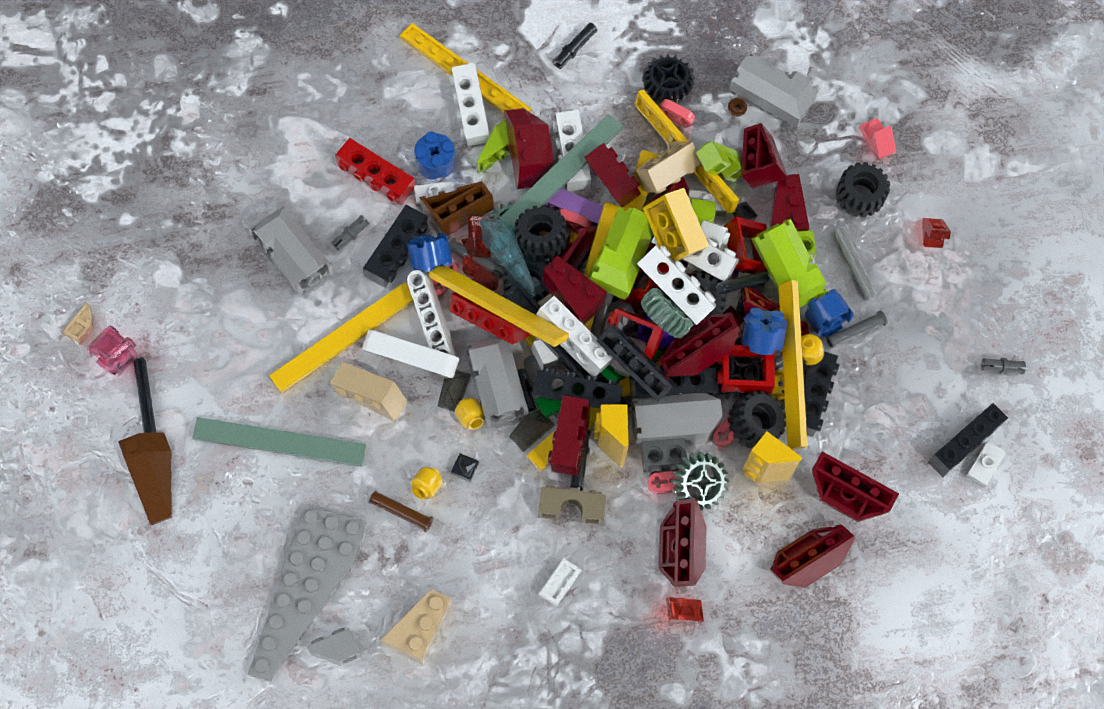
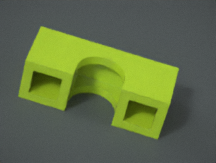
M711 141L703 144L701 149L696 152L707 173L716 176L721 172L726 180L732 182L742 177V156L739 151Z

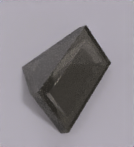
M456 370L453 378L445 377L438 407L455 412V408L465 395L471 374Z
M538 410L525 415L509 435V438L524 452L552 429L555 424L550 418L545 419L542 412Z

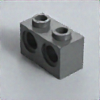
M685 438L642 441L641 443L643 472H649V474L666 470L679 471L676 464L683 465L682 458H687ZM676 453L680 456V459L674 460L669 454ZM656 455L659 458V460L653 462L648 458V456Z

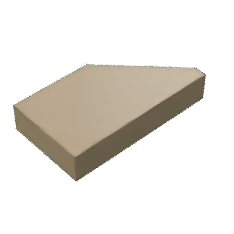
M87 302L62 331L64 336L79 345L83 343L93 330L91 309Z

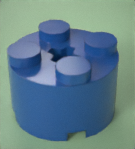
M433 131L427 132L426 135L417 141L414 153L419 173L431 180H437L440 177L445 178L450 175L455 167L454 143L447 136Z
M436 233L437 237L430 236V234L409 240L410 243H406L414 270L421 269L422 272H429L434 270V266L440 265L443 267L452 264V255L446 233Z
M835 289L830 290L820 299H812L807 304L809 308L805 313V318L819 337L821 335L827 337L837 333L844 328L841 324L845 321L849 323L854 316L853 311Z
M759 308L750 309V313L744 319L742 345L745 347L746 344L750 347L749 350L751 352L762 355L774 354V350L778 349L780 352L784 347L787 321L784 318V314L780 311L771 312L762 311Z

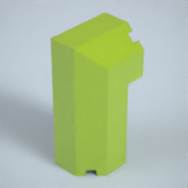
M624 208L617 210L598 253L600 255L595 259L588 276L590 280L608 293L623 300H626L631 292L640 269L637 263L645 256L653 236V231L645 213L636 208H629L628 211H623Z
M791 219L783 221L781 225L776 224L757 234L756 237L751 238L778 292L779 285L791 280L798 281L799 308L808 304L812 299L819 298L828 292V289H823L826 286V281L816 263L810 264L809 261L812 258L809 256Z

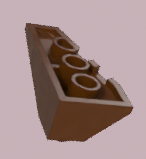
M138 433L118 441L150 525L153 526L172 518V451L165 433Z

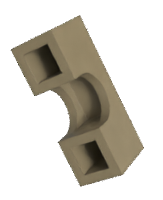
M555 485L541 487L538 518L559 520L561 510L567 505H574L581 511V523L603 525L606 494H602V492L597 490L582 492L578 488L559 489Z

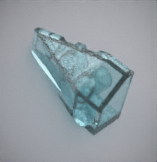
M480 219L483 244L533 298L535 296L534 283L512 226L506 225L502 219Z

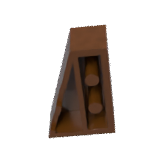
M482 181L457 187V190L448 193L442 191L438 192L436 196L428 198L426 196L419 197L423 213L427 215V218L439 233H446L447 236L495 209L493 195Z

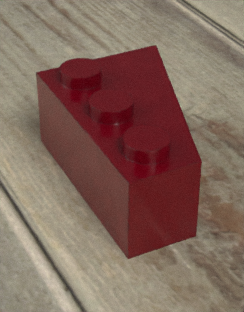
M762 123L744 128L741 176L752 189L788 178L773 136Z
M603 143L584 158L594 174L598 176L612 197L623 208L641 195L638 189L640 183L634 175L630 177L627 174L629 169L623 161L620 163L617 161L618 155L612 147L608 149Z
M799 174L787 175L788 178L777 181L769 228L776 224L781 225L783 221L791 219L797 232L808 231L810 227Z
M556 256L544 268L542 282L545 287L583 325L604 305L607 291L559 256Z
M563 395L561 409L557 418V430L554 431L552 444H554L553 451L550 450L547 462L551 465L552 472L573 476L578 474L590 422L589 400Z

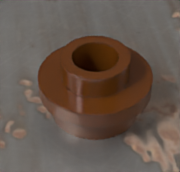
M734 98L728 103V111L733 116H743L747 111V104L742 98Z

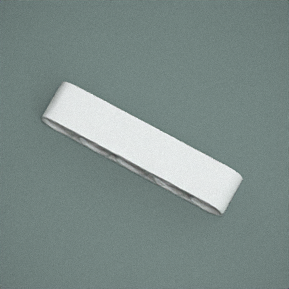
M419 270L412 271L408 275L407 283L429 348L444 353L448 352V354L458 357L431 278ZM422 278L421 284L417 285L418 280ZM428 296V302L424 304L423 301ZM435 315L434 321L430 323L431 316ZM441 333V339L436 342V337Z
M370 329L367 331L362 349L449 378L454 377L460 360L456 356Z

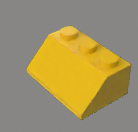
M684 188L667 193L643 207L660 247L663 245L670 251V257L674 262L709 247L706 236L701 229Z
M601 405L600 412H596L593 439H597V446L619 467H624L628 450L627 405Z
M766 431L751 450L742 471L749 480L756 481L759 484L789 481L802 457Z

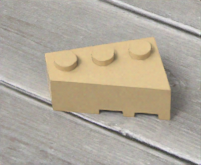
M670 142L667 144L668 149L665 152L660 150L657 153L658 157L656 159H649L637 170L646 192L661 193L666 190V186L679 182L681 180L680 177L693 173L696 170L695 168L702 164L693 142Z
M344 362L341 363L330 381V384L335 389L334 393L338 396L346 397L393 422L397 421L408 402L394 381Z
M431 589L380 640L382 646L423 665L452 606V599Z

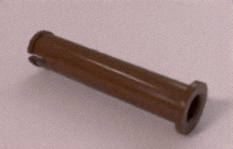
M376 490L369 499L370 504L424 529L425 533L428 532L433 523L434 517L431 516L429 518L378 493Z

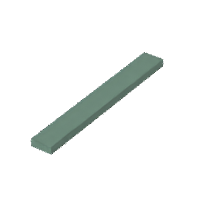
M608 114L500 217V222L515 234L514 226L516 219H519V214L525 213L524 210L527 208L533 209L532 206L537 205V207H541V205H545L587 164L584 157L601 144L607 145L623 130V126Z
M198 417L192 436L193 440L355 466L363 465L366 444Z

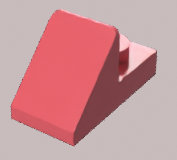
M878 118L860 125L859 130L878 160L896 152L891 126L884 128Z

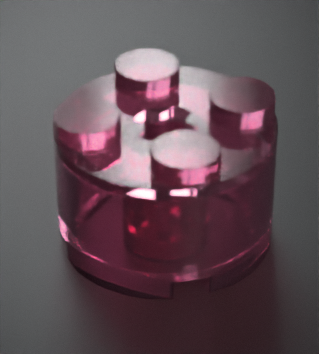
M111 325L105 328L87 347L89 355L91 357L95 355L98 358L96 363L112 375L118 373V376L128 368L138 355L134 349L136 346L135 342L129 337H122L118 330Z

